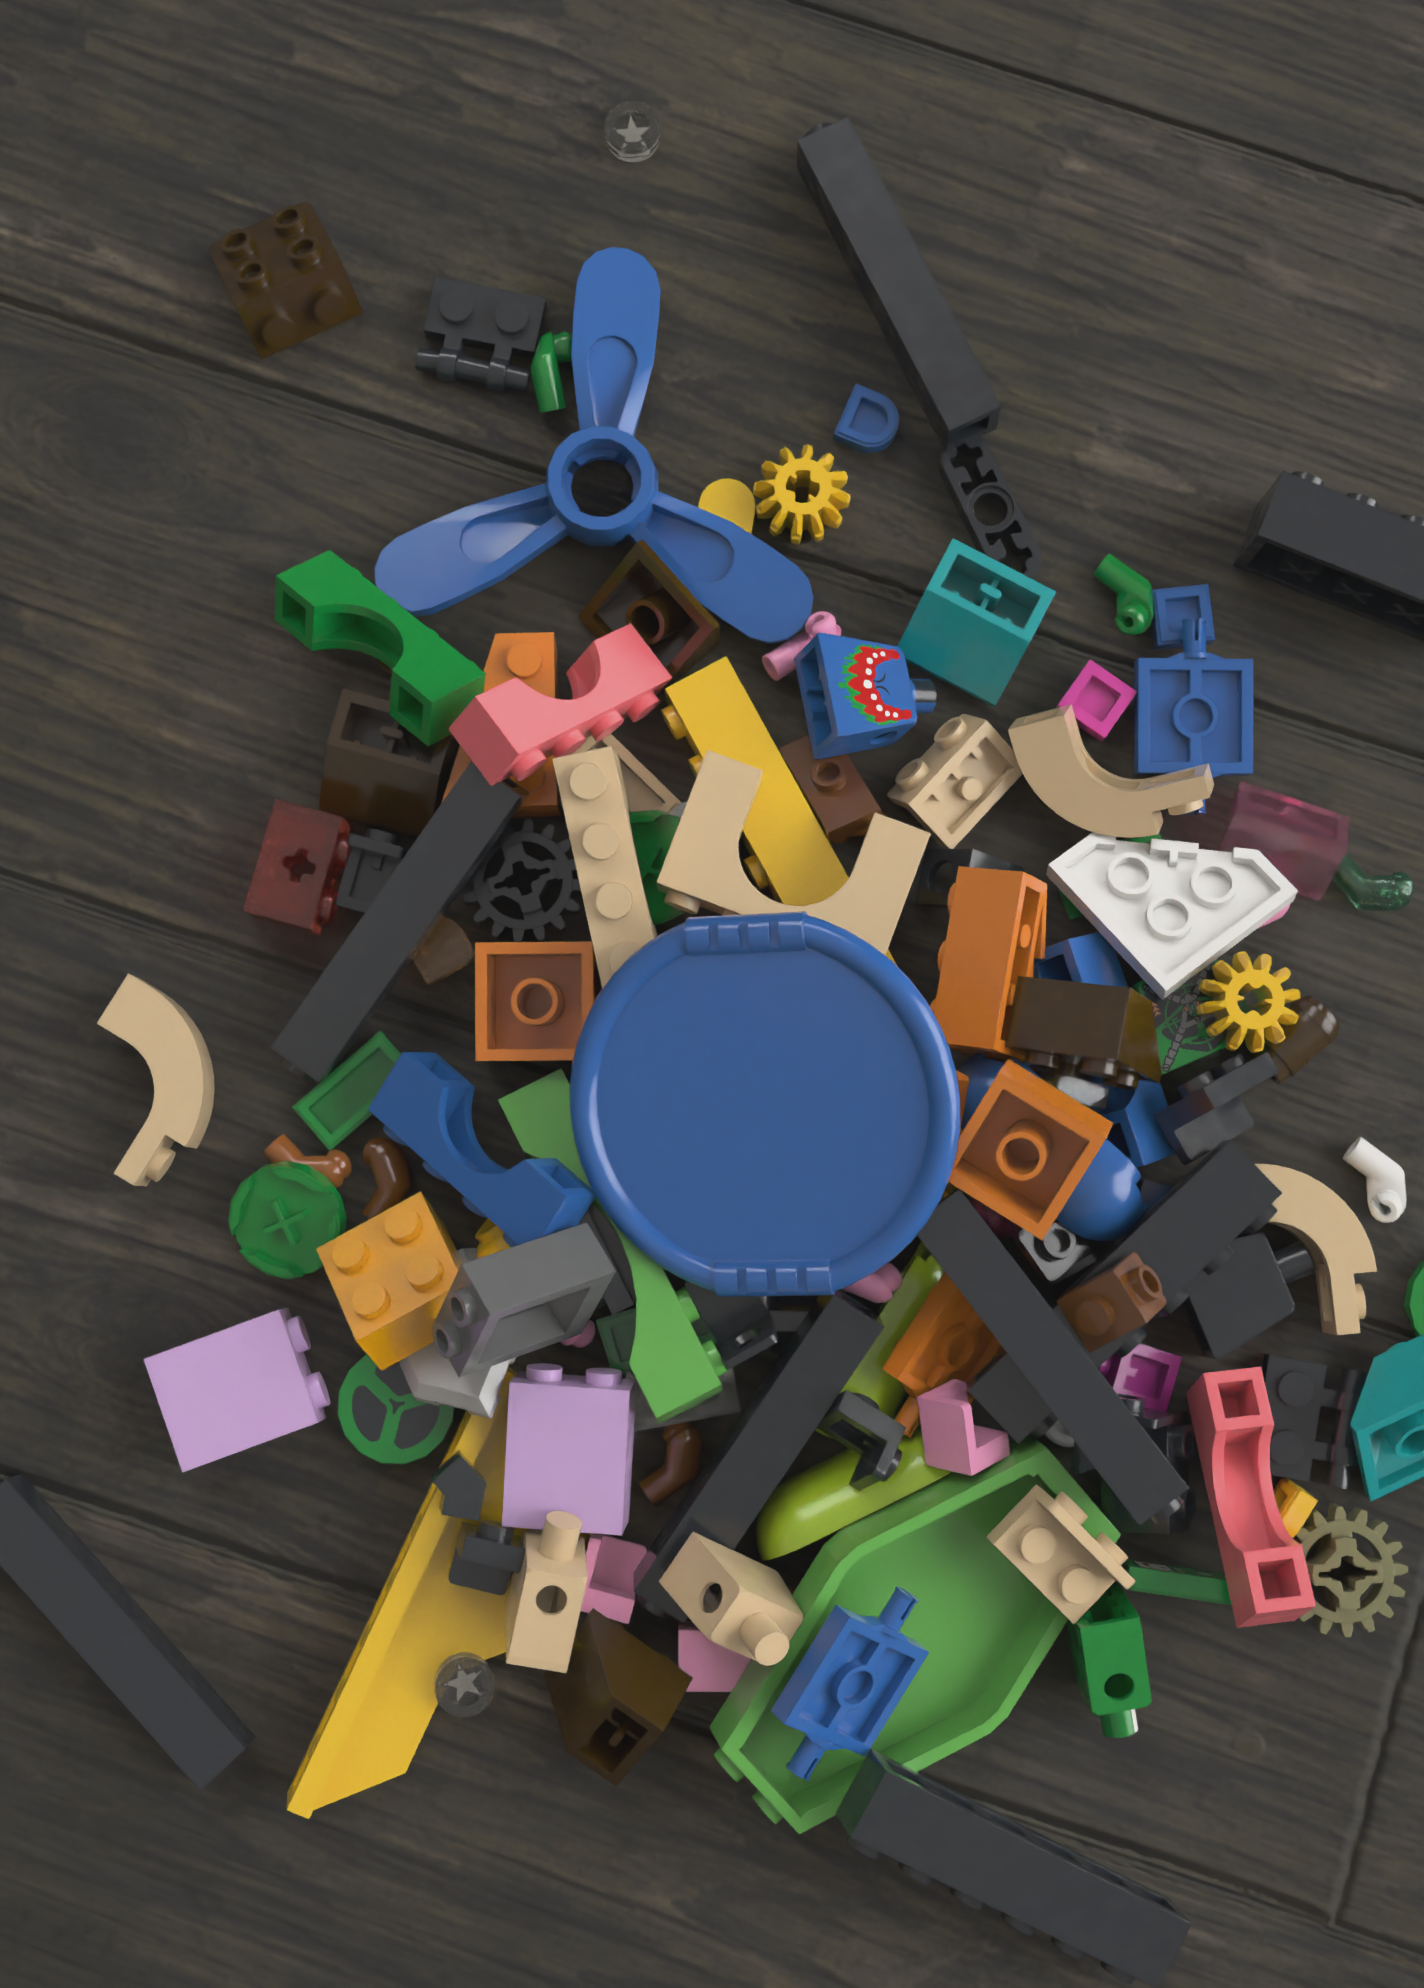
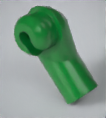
M550 331L539 339L531 364V376L540 413L567 408L558 364L571 361L572 334L568 331H563L556 335H552Z
M1109 553L1100 563L1093 577L1116 593L1117 615L1115 616V624L1117 628L1126 635L1133 636L1143 633L1150 627L1154 617L1151 583Z

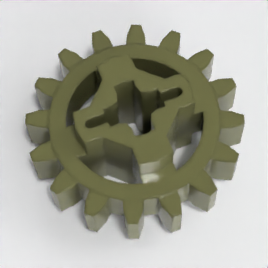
M1330 1503L1328 1518H1324L1319 1511L1313 1509L1307 1518L1310 1525L1306 1528L1301 1527L1295 1536V1541L1302 1544L1311 1584L1321 1586L1324 1589V1598L1329 1602V1608L1315 1601L1316 1607L1298 1619L1305 1622L1314 1615L1313 1628L1323 1634H1327L1333 1622L1337 1632L1345 1638L1351 1637L1353 1623L1355 1622L1370 1633L1375 1630L1373 1614L1378 1612L1388 1618L1394 1615L1391 1607L1386 1603L1389 1595L1394 1597H1404L1406 1591L1394 1584V1576L1407 1573L1408 1566L1392 1559V1555L1396 1554L1403 1546L1396 1539H1382L1388 1528L1384 1521L1376 1518L1366 1525L1367 1511L1354 1506L1348 1518H1346L1343 1506L1336 1503ZM1352 1532L1359 1534L1367 1541L1375 1556L1361 1554L1357 1550L1356 1539L1352 1537ZM1321 1538V1544L1310 1556L1306 1557L1311 1546ZM1341 1559L1360 1567L1350 1568V1571L1340 1573V1581L1328 1574L1322 1573L1330 1572L1332 1568L1340 1567ZM1371 1584H1374L1368 1595L1360 1601L1361 1595Z

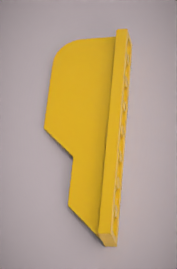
M509 1366L498 1391L500 1399L492 1419L472 1415L466 1410L440 1465L441 1467L459 1450L484 1477L486 1487L479 1521L485 1519L502 1523L509 1382L517 1374ZM433 1482L287 1792V1810L307 1819L310 1818L313 1810L406 1773L446 1685L441 1684V1681L449 1679L451 1674L456 1672V1661L459 1660L463 1667L467 1668L506 1652L505 1600L513 1572H511L507 1591L503 1595L459 1586L449 1582L448 1573L462 1522L478 1525L479 1521L441 1515L439 1507L442 1492ZM513 1527L515 1529L514 1534L519 1535L522 1540L524 1531L528 1528ZM580 1532L579 1536L585 1540L586 1551L591 1533Z

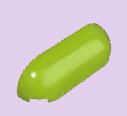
M922 1241L901 1272V1287L892 1292V1299L883 1302L876 1311L879 1313L884 1325L883 1330L840 1392L848 1390L851 1393H860L871 1398L878 1404L879 1410L891 1418L895 1415L908 1393L905 1391L902 1382L882 1370V1367L893 1352L898 1340L904 1335L925 1303L927 1295L936 1286L945 1272ZM818 1428L814 1430L821 1435L832 1438Z
M921 1423L913 1433L912 1438L903 1434L898 1445V1449L902 1451V1457L892 1476L885 1482L878 1481L861 1491L849 1485L861 1455L848 1448L787 1478L776 1486L758 1513L756 1521L755 1539L760 1558L763 1561L770 1560L798 1550L941 1479L953 1471L926 1465Z

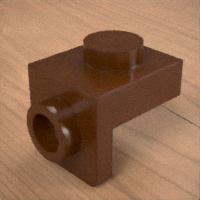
M1135 1252L1123 1257L1115 1266L1066 1292L1057 1300L1060 1308L1089 1353L1148 1323L1167 1303L1166 1298L1162 1294V1285L1157 1274L1148 1265L1143 1264Z

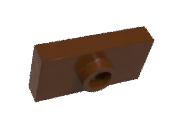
M809 735L778 748L830 844L868 827L875 812L881 814V808L848 754L814 759Z

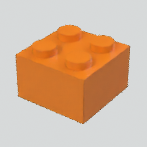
M592 941L475 943V1061H573L577 1041L585 1019L600 993V976Z
M1008 1059L959 1136L957 1154L948 1182L1043 1240L1105 1142L1113 1122Z

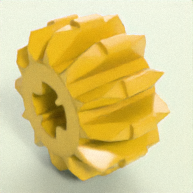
M809 444L803 446L801 458L795 459L792 451L784 447L779 453L780 465L771 461H765L762 464L761 473L766 480L755 482L753 488V495L763 500L756 506L757 517L759 519L774 517L769 528V532L773 536L781 534L786 527L790 528V540L794 545L800 543L803 530H808L814 541L819 542L823 540V524L837 529L842 522V516L838 510L847 508L850 502V494L840 490L847 483L848 476L846 472L839 470L829 472L834 462V457L831 453L823 455L818 462L812 460L813 448ZM796 487L808 488L807 503L795 501Z
M1245 951L1238 952L1233 956L1232 967L1223 960L1212 965L1213 974L1218 981L1205 979L1199 984L1198 989L1203 994L1212 997L1213 1001L1198 1005L1196 1007L1197 1014L1205 1016L1214 1013L1217 1020L1207 1027L1206 1033L1213 1037L1227 1029L1225 1048L1228 1050L1238 1049L1245 1039L1246 1046L1251 1053L1262 1051L1265 1043L1264 1037L1273 1044L1280 1043L1285 1039L1284 1031L1280 1024L1292 1025L1298 1020L1299 1016L1293 1010L1284 1007V1004L1299 999L1300 991L1298 989L1283 991L1280 984L1289 978L1291 972L1287 967H1284L1272 975L1269 974L1272 961L1271 956L1268 954L1258 956L1252 966L1248 954ZM1252 991L1259 1000L1252 1007L1258 1009V1012L1252 1010L1244 1014L1237 1003L1243 1000L1244 997L1238 995V992L1246 994Z

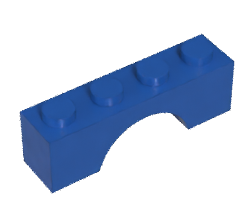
M1100 932L1070 938L1045 948V958H1034V978L1128 987L1114 947ZM1091 1076L1092 1096L1089 1108L1113 1122L1107 1139L1136 1168L1176 1154L1167 1142L1164 1132L1154 1116L1157 1112L1168 1107L1161 1084L1139 1081L1137 1090H1126L1102 1084V1077Z
M402 1052L368 1108L372 1114L385 1124L383 1130L391 1139L402 1145L409 1146L424 1160L422 1165L427 1172L442 1181L449 1182L463 1195L462 1201L469 1210L481 1217L489 1218L504 1232L503 1239L510 1247L579 1224L596 1198L595 1193L587 1184L557 1158L524 1159L509 1170L496 1164L481 1148L473 1129L471 1113L475 1086L437 1053Z

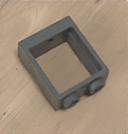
M586 1222L461 1264L432 1326L433 1339L438 1352L443 1358L449 1359L459 1378L582 1334L616 1272L588 1223Z

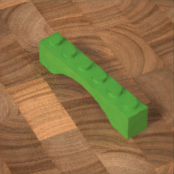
M562 1068L498 1099L527 1159L557 1158L591 1188L581 1165L574 1141L570 1117V1084ZM596 1197L592 1204L603 1214L623 1245L631 1266L636 1294V1330L629 1365L658 1423L661 1424L723 1392L722 1384L718 1377L726 1373L727 1370L721 1362V1356L713 1341L709 1340L703 1344L700 1343L691 1325L692 1322L700 1319V1316L686 1288L682 1287L676 1291L673 1290L664 1272L666 1269L641 1252L618 1229Z

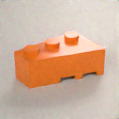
M554 632L495 634L483 671L486 673L484 692L517 677L533 690L548 697L559 699L558 649ZM461 745L459 746L442 802L472 761ZM554 755L546 758L545 764L524 780L518 781L514 775L509 777L530 793L513 818L561 816V796L552 758H555Z
M958 866L956 883L952 885L948 894L947 904L950 919L946 940L942 943L938 953L940 978L937 995L932 1001L930 1008L942 1028L950 1049L970 1056L974 1053H983L985 1059L995 1061L1016 1059L1024 1064L1025 1056L1011 1050L1005 1044L1018 976L1034 978V958H1045L1047 884L1022 871Z

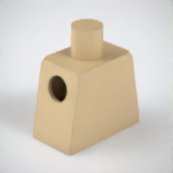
M551 1511L546 1515L543 1530L528 1528L524 1531L522 1542L526 1550L519 1573L513 1572L505 1600L507 1664L561 1673L567 1672L587 1583L585 1540L579 1536L582 1521L572 1513Z
M695 1532L691 1533L659 1580L664 1589L705 1637L716 1644L765 1666L774 1665L785 1657L789 1649V1641L803 1621L804 1614L776 1570ZM713 1584H719L721 1590L718 1594H715L709 1587Z

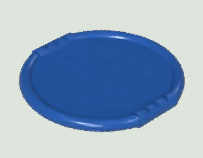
M806 911L688 917L686 922L672 927L650 940L620 966L598 994L585 1019L572 1062L569 1094L574 1141L585 1175L603 1209L618 1229L656 1264L687 1282L715 1292L718 1297L834 1295L837 1290L850 1286L873 1274L894 1259L910 1244L928 1222L947 1186L957 1154L960 1132V1095L957 1073L947 1040L929 1004L913 982L892 960L878 949L846 929L825 920L809 916Z

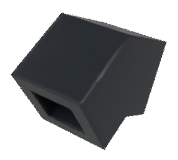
M458 1450L431 1475L432 1482L442 1492L440 1512L441 1515L479 1521L486 1482L479 1471Z

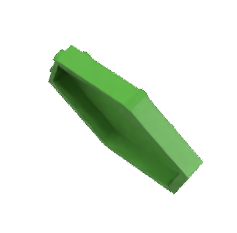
M1029 1435L1019 1444L1014 1440L1009 1443L1010 1455L972 1476L951 1472L941 1479L841 1528L823 1545L792 1594L804 1616L801 1625L789 1641L787 1654L781 1661L769 1666L762 1665L752 1659L709 1727L720 1746L713 1753L715 1758L736 1782L740 1781L744 1776L758 1789L752 1795L753 1799L773 1823L777 1824L784 1817L796 1832L801 1834L835 1816L838 1807L866 1756L847 1749L826 1750L810 1775V1779L808 1781L804 1778L801 1779L786 1767V1764L793 1757L805 1735L800 1730L783 1724L771 1712V1709L835 1605H839L861 1616L879 1617L896 1586L907 1590L919 1600L899 1631L905 1636L916 1640L929 1654L870 1749L918 1772L990 1734L1008 1717L1068 1619L986 1538L987 1535L1036 1484L1052 1498H1055L1062 1491L1074 1501L1088 1516L1081 1526L1093 1538L1102 1531L1116 1543L1121 1535L1048 1448L1037 1440L1033 1441Z

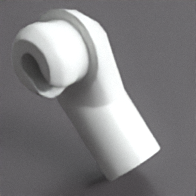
M1359 1137L1348 1148L1343 1156V1160L1366 1176L1367 1202L1371 1215L1380 1222H1394L1406 1208L1407 1197L1404 1171L1400 1165L1364 1138Z

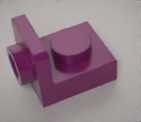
M1139 1344L1123 1358L1114 1353L1098 1370L1116 1393L1142 1397L1145 1399L1144 1407L1166 1412L1182 1357Z

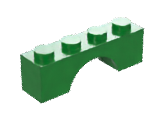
M331 550L276 575L275 621L311 651L334 648L350 649L369 654L385 663L392 670L389 715L428 747L451 735L452 733L448 728L473 698L484 692L486 673Z

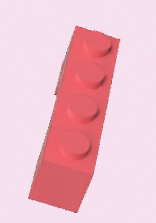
M631 623L594 640L566 672L572 689V700L556 699L543 695L527 686L517 677L473 698L448 729L491 786L512 775L518 781L524 780L540 769L547 761L546 758L552 755L555 758L571 755L585 743L587 737L592 735L595 741L602 740L615 731L623 723L624 718L629 716L632 722H637L660 704L661 701L656 695L672 677Z
M1261 1367L1203 1373L1186 1392L1236 1628L1295 1621L1316 1607L1302 1544L1296 1542L1286 1530L1274 1496L1270 1471V1442L1274 1421Z

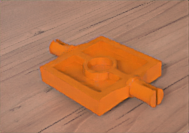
M946 1272L943 1273L936 1286L929 1292L925 1303L904 1335L898 1340L893 1352L882 1367V1370L902 1382L905 1391L910 1394L894 1419L906 1427L904 1434L909 1438L913 1437V1433L920 1424L918 1396L953 1379L965 1381L967 1384L1003 1349L1002 1345ZM967 1390L968 1403L971 1404L974 1397Z

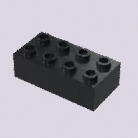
M1282 471L1256 505L1233 566L1424 641V519L1407 514L1399 517L1379 509V504L1368 496L1358 493L1343 495L1324 487V482L1320 478L1301 471H1295L1290 474Z

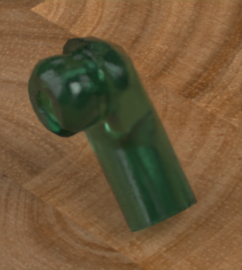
M1349 853L1326 871L1352 903L1363 911H1397L1409 904L1415 892V883L1407 873L1395 871L1392 875L1368 876Z

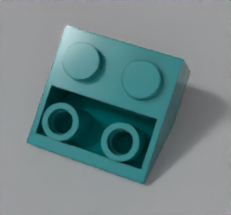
M953 538L932 576L898 647L904 652L906 662L995 708L1056 591Z

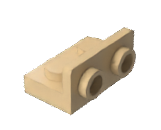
M967 714L954 717L944 723L934 736L935 743L921 758L912 760L899 771L895 779V786L887 793V797L894 804L906 808L926 831L931 833L930 835L938 844L945 849H954L1023 774L1014 750L985 719Z
M1036 1484L986 1538L1068 1620L1075 1624L1115 1581L1127 1590L1136 1581L1121 1567L1128 1559V1556L1102 1531L1093 1538L1081 1526L1088 1516L1074 1501L1062 1491L1055 1498H1052Z

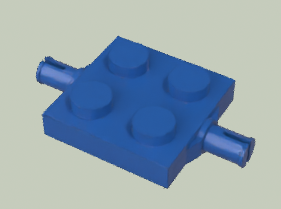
M1195 618L1182 619L1183 653L1169 658H1138L1134 661V690L1137 691L1134 696V775L1160 776L1207 763L1210 767L1212 779L1218 776H1250L1253 774V659H1224L1212 653H1206L1207 619L1198 618L1197 620ZM1205 799L1202 800L1203 807L1181 815H1206Z
M896 1586L879 1617L861 1616L839 1605H835L771 1709V1712L783 1724L800 1730L805 1735L793 1757L786 1764V1767L801 1779L804 1778L807 1781L810 1779V1775L826 1750L847 1749L866 1756L929 1654L916 1640L905 1636L899 1631L915 1604L919 1601L907 1590Z

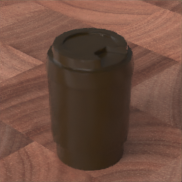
M1312 996L1300 997L1289 1005L1288 1009L1293 1010L1299 1017L1295 1024H1280L1285 1035V1039L1282 1042L1273 1044L1264 1037L1265 1043L1262 1051L1255 1053L1247 1051L1251 1060L1266 1052L1269 1053L1279 1070V1073L1269 1079L1278 1085L1282 1084L1289 1076L1293 1077L1338 1036L1339 1023Z

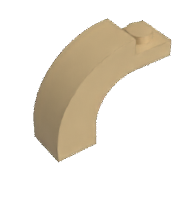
M1072 704L1017 718L1008 729L1019 767L1033 791L1056 814L1070 823L1097 834L1124 838L1157 835L1163 824L1161 810L1168 808L1169 815H1180L1195 811L1203 807L1202 800L1210 798L1214 787L1208 763L1146 779H1128L1106 771L1086 751L1079 733Z
M128 973L97 1024L135 1047L144 1057L151 1070L154 1082L152 1109L145 1124L114 1172L115 1175L133 1186H147L151 1179L158 1182L169 1169L176 1152L170 1149L174 1141L184 1147L198 1148L212 1113L214 1073L210 1054L202 1034L185 1010L162 991Z
M1255 1164L1282 1192L1272 1203L1278 1211L1267 1223L1277 1225L1292 1233L1303 1243L1312 1259L1316 1274L1322 1333L1332 1335L1361 1333L1359 1319H1364L1366 1316V1300L1362 1286L1355 1284L1354 1274L1377 1271L1375 1256L1362 1224L1345 1201L1320 1181L1291 1168L1278 1165Z

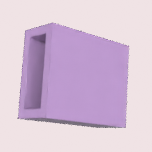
M289 1308L273 1311L144 1359L182 1472L305 1428L327 1418L323 1408L330 1405L326 1384L319 1371L311 1374L304 1351L311 1349L310 1339L301 1317L296 1316L292 1318Z
M537 1363L527 1365L526 1372L519 1371L509 1382L502 1526L543 1530L546 1515L549 1512L565 1511L580 1518L582 1521L580 1532L622 1536L629 1522L637 1380L622 1379V1371L612 1368H589L586 1370V1376L562 1374L563 1367L555 1364Z

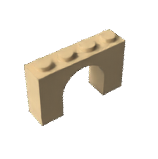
M612 746L552 758L602 989L612 975L632 954L658 936L656 925H653L637 861L629 820L631 810L620 759Z
M707 750L656 882L657 890L666 893L664 902L691 914H697L699 907H703L722 914V916L806 911L809 916L825 920L848 930L886 955L931 833L875 812L852 873L842 888L831 897L811 905L791 906L778 903L764 896L751 884L741 866L738 851L740 836L761 784L763 770Z

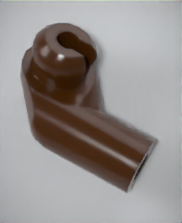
M383 1137L372 1138L368 1141L362 1153L364 1163L370 1165L377 1185L362 1211V1214L369 1219L402 1202L412 1185V1176L404 1150L395 1141L387 1140Z
M685 1418L674 1419L664 1427L662 1437L667 1442L665 1464L639 1482L654 1506H657L687 1485L698 1474L703 1440L699 1430L693 1428L691 1422Z

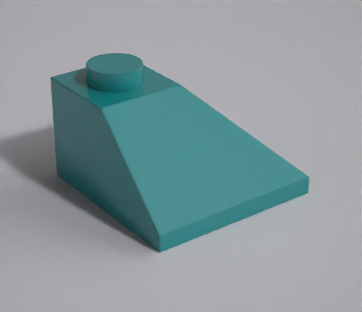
M1424 1334L1408 1342L1397 1343L1386 1352L1374 1357L1350 1423L1364 1492L1370 1502L1424 1477Z

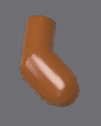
M285 1134L274 1140L263 1152L271 1163L291 1161L309 1165L328 1177L335 1188L340 1187L343 1184V1179L347 1178L352 1171V1163L344 1152L331 1150L326 1156H305Z

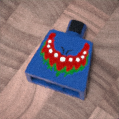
M817 633L794 658L814 759H823L889 746L897 742L916 724L917 714H929L935 707L936 689L934 683L930 679H909L905 655L898 646L827 633Z

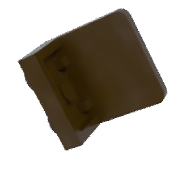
M308 202L283 207L275 212L273 216L245 229L233 230L224 235L221 240L213 243L209 249L261 360L363 313L343 264L312 204Z

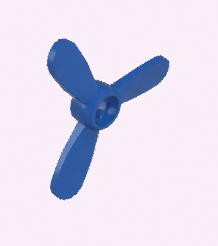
M610 247L595 252L584 262L577 278L573 312L571 361L580 431L572 433L556 448L546 471V483L463 507L400 535L381 551L374 568L377 588L395 599L411 615L419 617L435 614L504 580L568 535L572 539L591 547H614L629 540L635 545L638 541L644 540L706 610L751 640L765 644L790 640L804 628L807 619L811 615L813 604L810 581L792 561L733 522L658 491V472L650 453L635 438V433L654 364L661 289L655 269L644 256L628 248ZM595 460H612L624 465L632 478V503L626 509L607 517H597L580 512V508L573 499L571 487L574 478L573 474L585 464Z

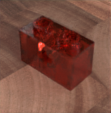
M275 799L243 911L255 919L319 936L323 923L331 924L336 914L337 907L334 904L338 891L334 890L333 887L339 867L345 869L350 848L346 845L351 827L348 822L341 816ZM306 857H308V861L316 870L313 875L303 874L299 883V878L291 872L293 864L303 865Z

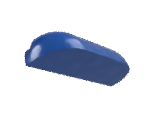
M974 1053L969 1056L957 1069V1071L969 1077L961 1124L962 1130H964L995 1077L1004 1066V1063L985 1059L983 1053ZM1016 1059L1011 1060L1019 1066L1023 1067L1024 1069L1028 1070L1032 1074L1039 1077L1034 1071H1032L1029 1067H1027L1020 1061ZM1106 1138L1056 1219L1068 1230L1086 1239L1110 1241L1123 1237L1136 1226L1148 1210V1204L1143 1203L1140 1191L1136 1185L1141 1178L1140 1172Z

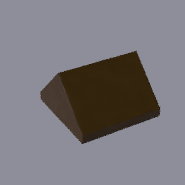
M644 540L638 541L578 616L597 638H601L630 623L634 626L672 677L656 695L657 697L665 692V688L677 682L706 657L720 642L719 623Z

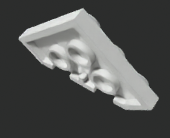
M1092 832L1048 864L1046 875L1162 1000L1292 903L1298 892L1257 849L1234 847L1232 852L1198 849L1199 843L1152 838L1150 844L1119 841L1116 840V837Z

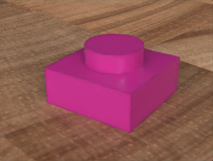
M1089 660L1056 708L1072 704L1078 727L1102 742L1137 691L1092 660Z

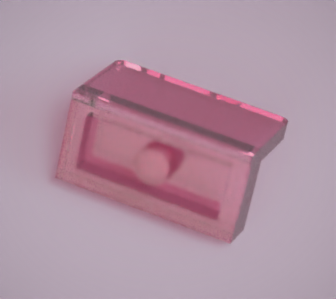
M1240 781L1231 800L1229 824L1216 851L1232 852L1234 847L1257 849L1298 890L1297 894L1314 900H1320L1323 898L1347 851L1349 817Z

